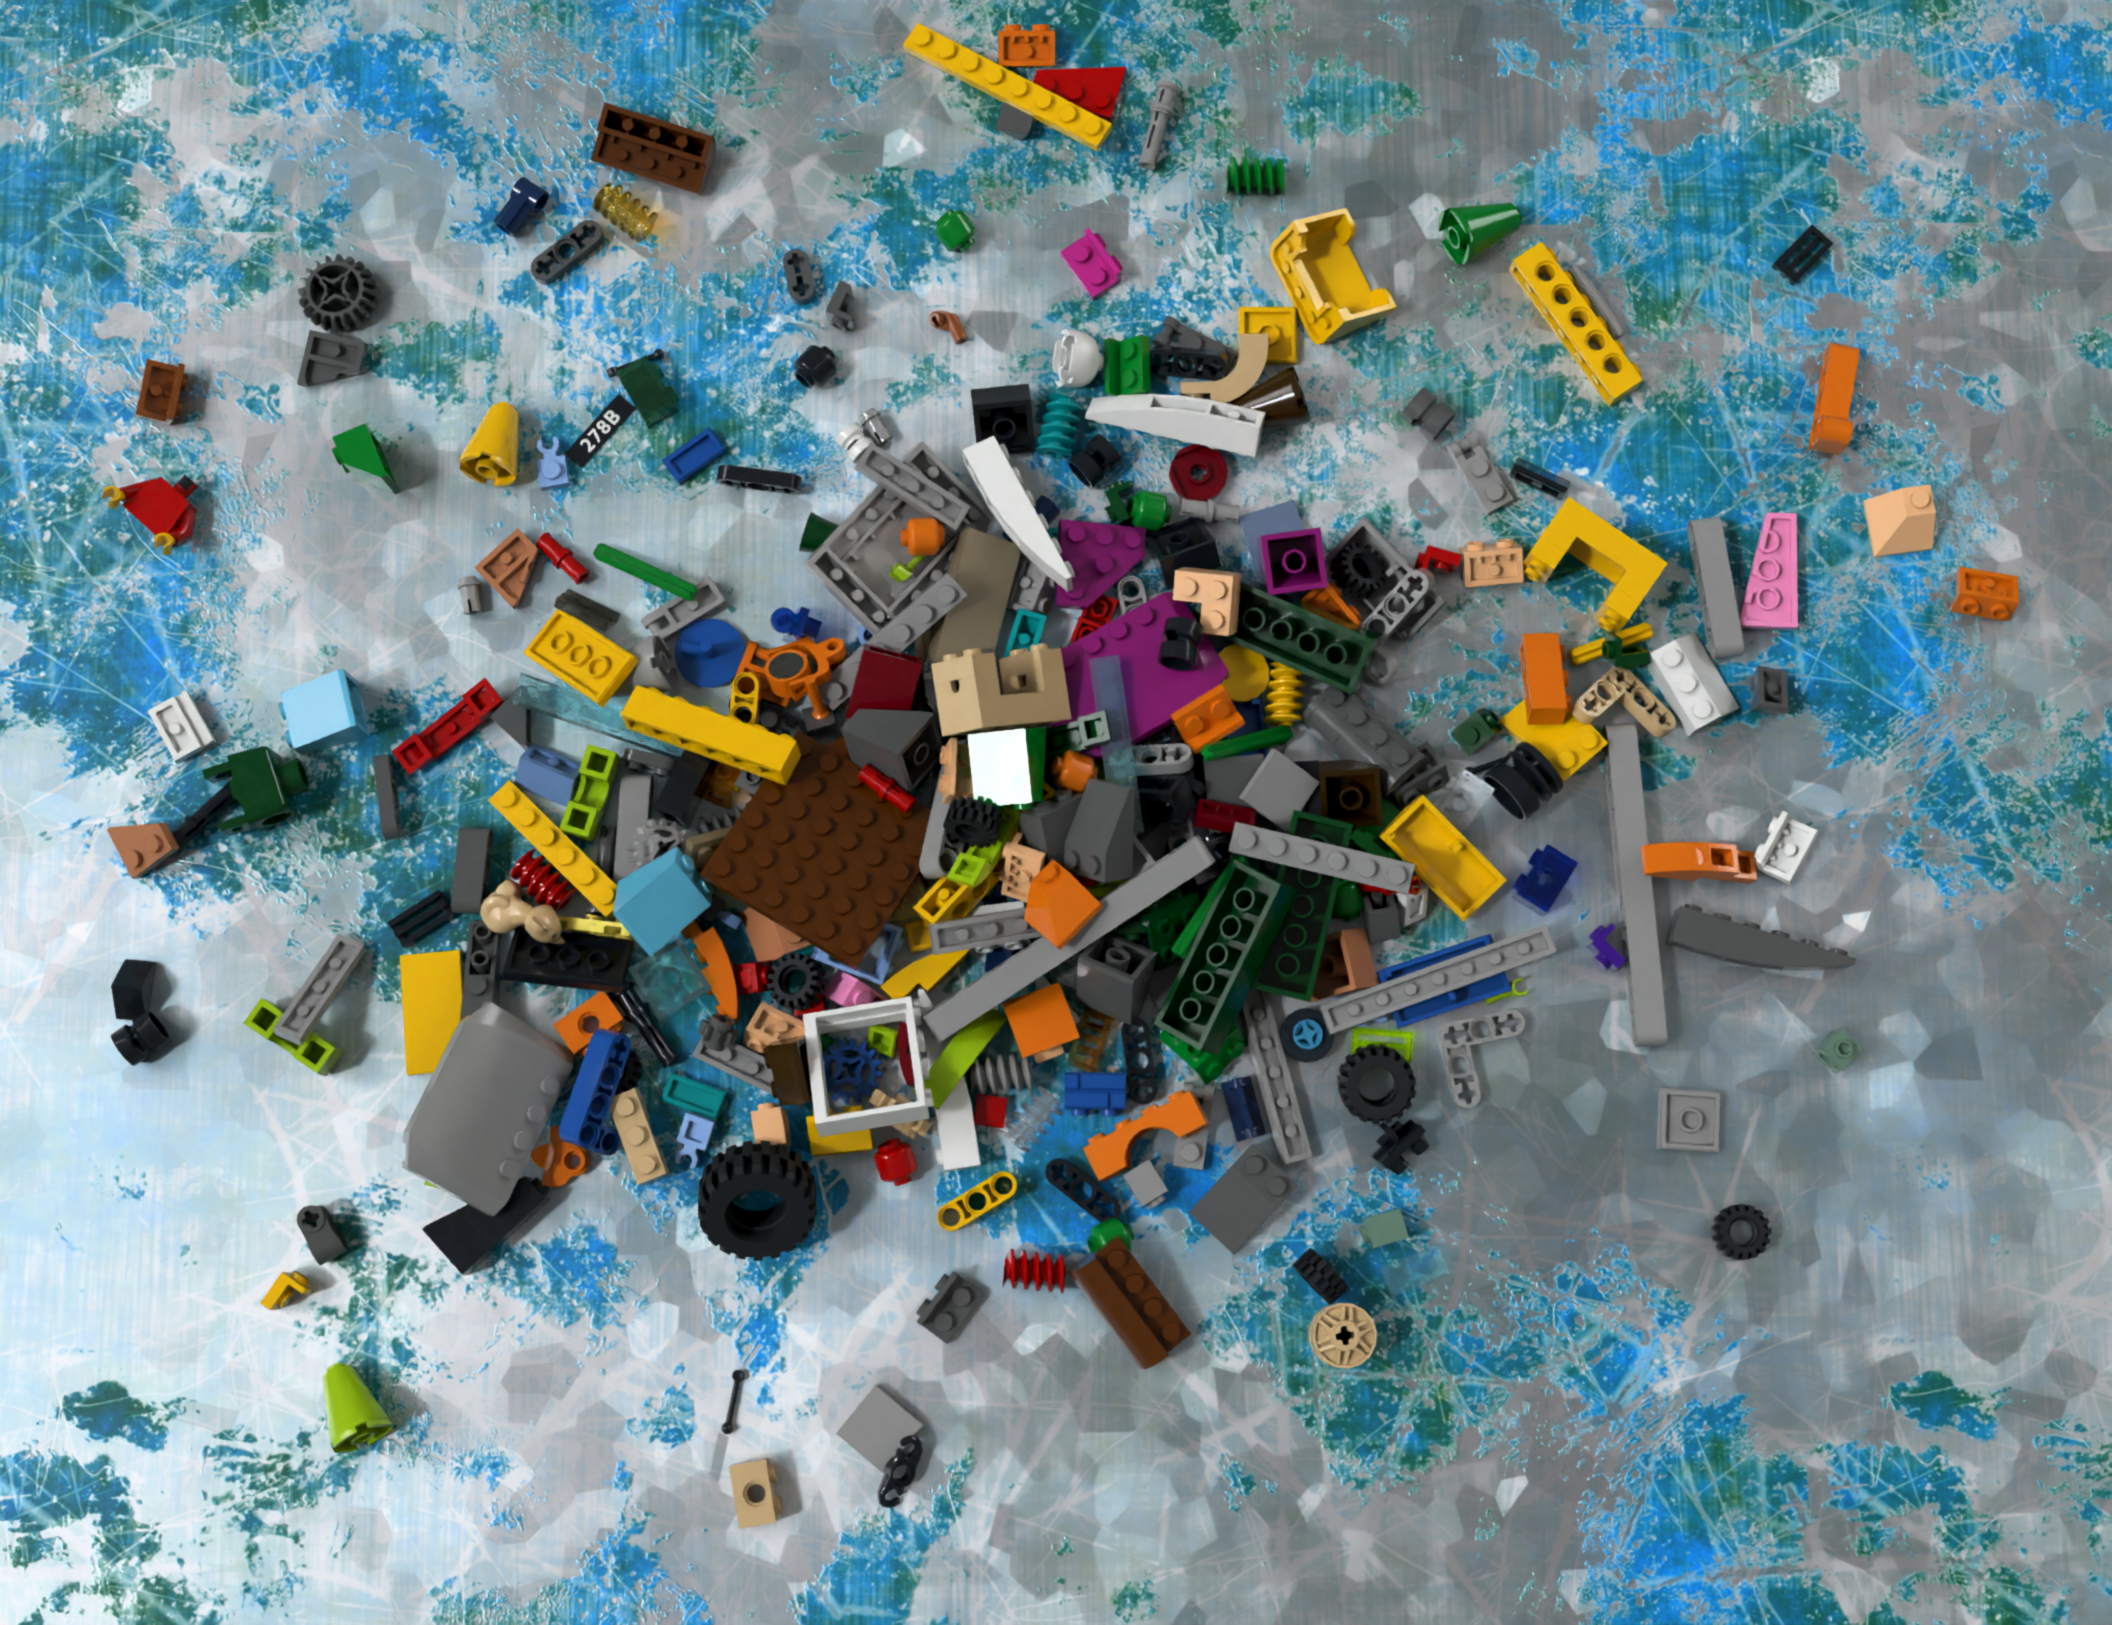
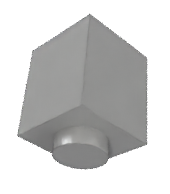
M1149 1159L1122 1176L1141 1208L1148 1205L1152 1209L1166 1200L1163 1194L1168 1189Z

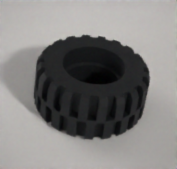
M761 1140V1143L758 1144L746 1141L743 1142L742 1146L737 1147L735 1144L726 1148L725 1154L718 1153L712 1158V1164L709 1163L704 1168L702 1178L699 1181L698 1191L700 1227L703 1233L708 1235L707 1239L714 1246L720 1245V1250L730 1255L732 1252L736 1254V1258L746 1260V1257H753L754 1261H761L763 1257L768 1256L771 1259L781 1256V1252L785 1251L788 1253L795 1249L796 1243L801 1244L808 1237V1232L813 1229L815 1216L817 1215L815 1178L811 1174V1168L808 1163L802 1161V1156L793 1150L788 1152V1148L779 1143L776 1146L770 1145V1141ZM751 1190L770 1191L783 1199L775 1207L763 1211L746 1210L732 1202L739 1194Z

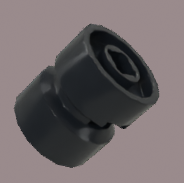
M1100 434L1095 435L1085 444V451L1078 450L1067 460V464L1075 476L1089 489H1093L1104 479V472L1111 473L1122 463V458L1118 451ZM1092 455L1096 457V459L1101 463V465L1098 464V462L1092 457Z
M1185 617L1168 618L1164 626L1162 636L1165 641L1160 645L1158 663L1176 671L1194 670L1199 655V650L1196 647L1201 645L1204 631L1203 625Z
M145 1010L132 1020V1026L125 1024L111 1034V1039L118 1051L133 1066L147 1058L150 1049L157 1051L171 1040L163 1024L150 1010ZM137 1034V1036L140 1038L143 1044H140V1042L134 1035Z

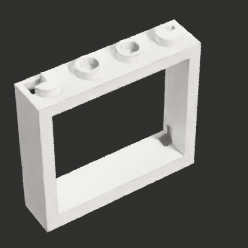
M911 996L803 1014L814 1118L820 1137L930 1119L928 1107L934 1106L931 1088H925L924 1081L930 1079L927 1061H922L921 1052H926L924 1034H918L917 1025H922L920 1008H914ZM906 1020L917 1101L830 1116L820 1034Z

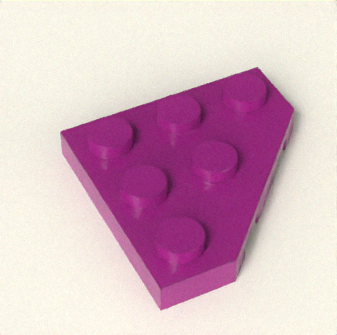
M1061 519L1058 522V543L1062 550L1060 556L1063 562L1069 561L1074 570L1075 577L1072 578L1073 590L1069 592L1057 584L1056 608L1085 610L1145 557L1146 529Z

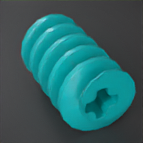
M1051 393L1048 395L1050 402L1045 407L1047 413L1043 415V422L1045 424L1040 428L1042 435L1038 437V444L1040 446L1035 449V452L1044 457L1056 459L1072 455V451L1065 446L1075 444V440L1068 437V434H1077L1078 430L1071 426V423H1080V418L1073 415V412H1082L1083 407L1076 404V401L1070 396Z

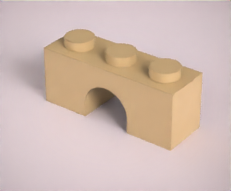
M633 1088L615 1095L610 1111L637 1185L645 1186L671 1176L662 1149L657 1144L651 1130L650 1117L640 1090Z

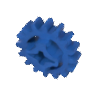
M851 1038L849 1045H846L840 1039L839 1048L837 1049L832 1045L828 1046L831 1054L829 1056L823 1054L827 1093L834 1091V1101H837L841 1096L844 1097L846 1105H849L851 1098H855L858 1104L861 1103V1095L863 1094L870 1098L872 1094L869 1089L871 1087L879 1089L880 1087L875 1078L883 1077V1073L876 1070V1067L880 1066L882 1061L873 1060L877 1053L876 1050L872 1049L867 1052V1043L865 1041L859 1047L856 1046L855 1038ZM852 1051L861 1055L856 1058H846L842 1053ZM835 1061L837 1063V1072L831 1079L830 1068L832 1062ZM869 1064L870 1076L868 1081L865 1082L863 1070ZM846 1065L850 1067L857 1066L854 1070L856 1073L854 1078L850 1076L843 1077L846 1073L844 1069ZM848 1084L854 1085L858 1090L849 1092L839 1088Z

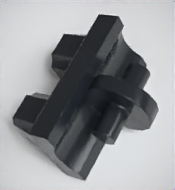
M1411 1119L1404 1125L1397 1120L1391 1127L1383 1122L1378 1126L1383 1135L1376 1140L1380 1148L1371 1157L1379 1165L1400 1175L1409 1165L1401 1156L1408 1148L1418 1156L1429 1147V1143L1423 1135L1426 1130Z

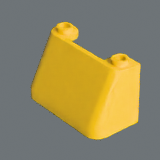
M1347 208L1292 221L1270 247L1272 264L1294 307H1296V311L1309 337L1315 344L1319 345L1391 314L1397 308L1392 295L1385 288L1380 287L1371 291L1348 243L1354 237L1356 227Z

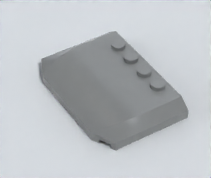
M923 441L906 454L901 462L971 506L954 533L943 527L944 547L939 548V552L936 555L926 556L912 570L911 576L903 582L898 583L891 578L889 573L896 563L900 562L906 566L915 558L909 554L907 547L901 546V529H906L909 519L927 518L928 516L880 485H877L803 564L872 635L877 633L949 571L960 531L970 527L987 533L989 523L993 519V514Z
M484 1002L480 1005V1009L459 1021L403 1132V1143H406L405 1161L402 1160V1168L486 1215L495 1216L505 1206L574 1066V1054L567 1047L496 1004Z

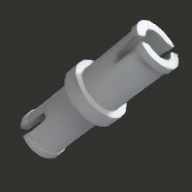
M1181 498L1179 517L1200 518L1208 523L1215 520L1237 524L1239 520V505L1215 503L1213 499H1208L1206 502Z

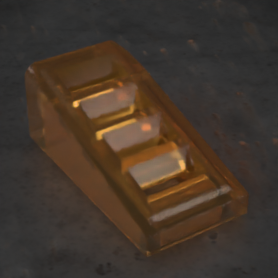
M1087 1006L1085 1007L1077 1030L1080 1039L1074 1040L1068 1056L1069 1066L1090 1073L1098 1072L1113 1024V1017L1091 1010ZM1091 1017L1104 1021L1105 1025L1101 1026L1088 1021ZM1086 1029L1100 1033L1101 1036L1097 1037L1094 1035H1090L1085 1033ZM1082 1041L1097 1045V1048L1093 1049L1081 1045ZM1081 1053V1054H1084V1055L1093 1057V1059H1090V1058H1087V1057H1084V1056H1080V1055H1078V1054Z

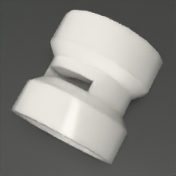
M857 422L843 429L835 440L840 448L846 449L849 452L848 456L853 463L859 462L871 442L876 445L870 437H866L863 434V429Z

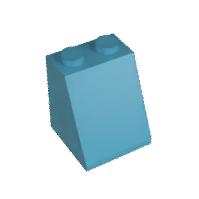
M339 669L281 692L283 702L279 703V709L284 720L287 719L289 730L285 731L286 740L289 747L302 755L370 737L358 681L346 670Z
M676 846L618 881L613 914L647 954L651 956L711 906L713 885L700 878V873L695 868L692 858L688 854L684 855Z

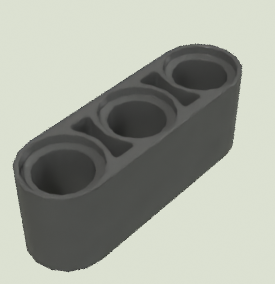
M461 827L459 830L451 895L452 912L480 914L481 905L488 894L493 847L492 829Z

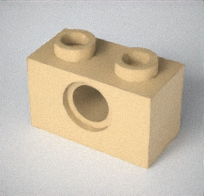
M769 1458L729 1466L739 1529L777 1522L779 1520L778 1514H783V1507L780 1495L775 1496L773 1483L778 1482L775 1464H770ZM753 1484H759L764 1488L765 1497L762 1501H754L750 1497L749 1490Z

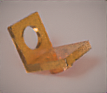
M715 760L702 783L703 799L730 810L732 792L735 788L734 784L742 770ZM711 793L717 794L723 799L716 798Z

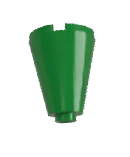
M1512 203L1448 208L1442 211L1439 216V232L1444 230L1445 240L1441 241L1442 246L1448 257L1455 264H1467L1516 232L1520 228L1522 214L1519 208L1515 207Z

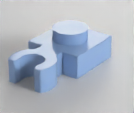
M553 437L554 445L551 449H545L541 439L537 441V448L541 455L544 456V459L536 460L539 485L542 491L571 486L567 459L565 455L557 456L561 450V444L557 437Z
M690 1111L685 1113L677 1138V1142L683 1143L684 1148L677 1152L675 1156L676 1164L681 1163L683 1155L687 1154L692 1158L690 1168L694 1169L698 1166L700 1162L698 1149L703 1151L708 1149L716 1120Z

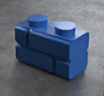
M1065 1072L1064 1109L1071 1110V1116H1089V1111H1101V1116L1118 1117L1119 1111H1125L1126 1073Z

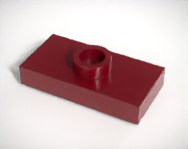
M1201 798L1196 799L1197 806L1194 808V826L1233 833L1235 822L1255 826L1256 810L1252 808Z

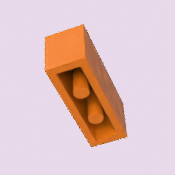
M1558 633L1523 634L1519 655L1527 725L1563 724L1566 713L1571 711V696L1566 695L1565 687L1568 686V671L1563 670L1562 662L1565 661V646L1560 645Z

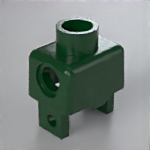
M267 746L228 755V762L202 770L204 778L213 784L231 778L229 786L232 796L240 802L243 808L244 815L218 823L220 831L227 836L253 828L261 832L295 818L298 810L293 796L310 791L309 780L300 759L296 757L283 762L281 756Z

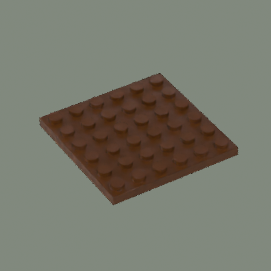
M797 731L793 738L797 742L801 757L787 784L783 785L766 778L764 779L701 871L700 878L856 971L920 873L919 861L931 809L916 801L911 810L904 814L888 800L880 799L877 796V792L857 779L858 774L862 770L861 767Z

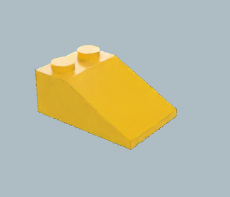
M1525 700L1521 701L1500 720V724L1518 744L1521 741L1527 742L1540 751L1556 769L1563 783L1608 744L1591 724H1583L1576 720L1572 711L1566 713L1563 724L1527 725Z

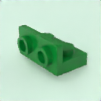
M1141 334L1122 341L1112 338L1104 340V384L1106 395L1113 397L1150 393V346L1148 336Z

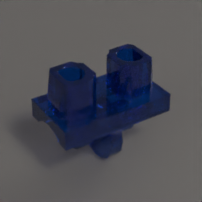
M800 607L794 612L789 608H778L772 613L770 618L772 628L778 633L785 634L782 641L786 643H792L804 637L816 639L822 622L808 617L810 609Z

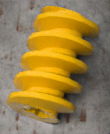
M1279 662L1270 663V666L1274 669L1269 672V677L1274 681L1268 683V689L1272 692L1267 694V701L1272 704L1265 706V712L1269 716L1264 718V722L1272 726L1288 725L1291 727L1293 722L1302 720V716L1295 714L1294 710L1303 709V705L1295 702V699L1304 697V693L1296 689L1297 687L1305 686L1306 682L1298 679V676L1305 674Z

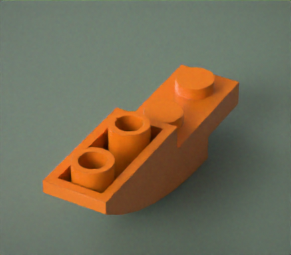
M1673 842L1641 846L1643 872L1646 876L1686 881L1708 878L1747 884L1757 880L1754 853L1737 850V846L1734 844Z
M694 919L680 932L686 940L692 938L697 948L693 952L701 964H709L699 971L703 977L699 983L708 996L715 995L720 1003L715 1006L719 1014L730 1017L734 1024L740 1022L741 1004L730 955L717 930L712 927L703 933Z

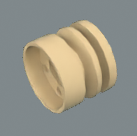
M1333 1303L1332 1305L1322 1307L1313 1316L1308 1326V1342L1312 1352L1321 1362L1331 1367L1350 1369L1361 1365L1372 1355L1376 1346L1377 1330L1373 1319L1364 1309L1351 1303ZM1343 1326L1345 1331L1351 1332V1337L1346 1339V1344L1344 1345L1342 1340L1336 1339V1334L1341 1332V1327Z

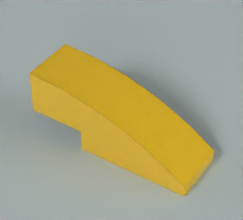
M971 949L938 955L930 954L903 968L880 987L890 999L909 997L920 986L929 995L971 954Z

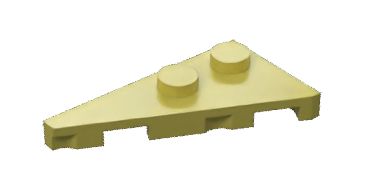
M586 914L585 919L558 916L562 930L637 942L618 919H615V922L603 921L604 917Z

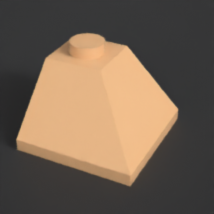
M1931 485L1901 488L1863 501L1873 558L1933 549L1936 510Z

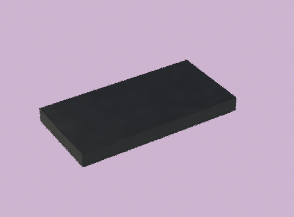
M517 927L515 929L502 972L503 980L623 994L635 948L634 941L561 932L560 936L566 943H543L532 938L525 928Z

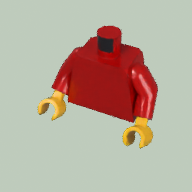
M186 475L173 487L162 477H158L157 479L142 481L119 489L115 486H107L103 490L102 499L112 497L109 500L108 507L116 509L119 506L120 500L124 502L122 506L156 535L154 537V548L157 549L159 546H163L164 555H170L172 547L179 545L193 534L197 509L186 499L198 486Z

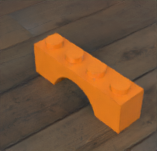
M1184 1089L1177 1091L1168 1097V1103L1160 1107L1157 1104L1151 1105L1141 1111L1142 1117L1134 1121L1131 1118L1125 1119L1114 1126L1116 1129L1114 1132L1106 1136L1103 1132L1088 1140L1089 1145L1082 1149L1098 1180L1105 1183L1131 1169L1130 1157L1134 1144L1143 1134L1151 1130H1170L1179 1138L1185 1140L1211 1126L1195 1094L1191 1091L1185 1093Z

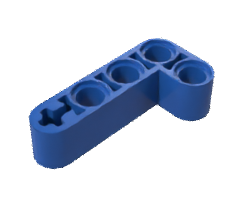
M604 1028L598 1029L592 1035L560 1123L559 1136L563 1141L606 1156H611L618 1151L621 1145L619 1133L616 1129L604 1126L630 1053L631 1041L627 1035Z

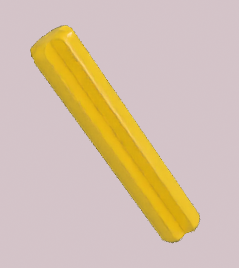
M1647 622L1615 633L1622 638V646L1634 645L1653 637L1651 625ZM1605 637L1569 650L1570 662L1574 666H1578L1602 657V643L1605 641Z

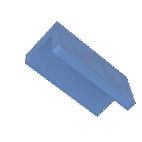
M532 743L520 757L515 785L567 807L568 801H572L574 787L580 780L579 769L581 763Z

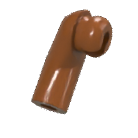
M942 310L934 311L930 314L929 323L931 326L950 332L956 345L968 340L965 329L956 314Z

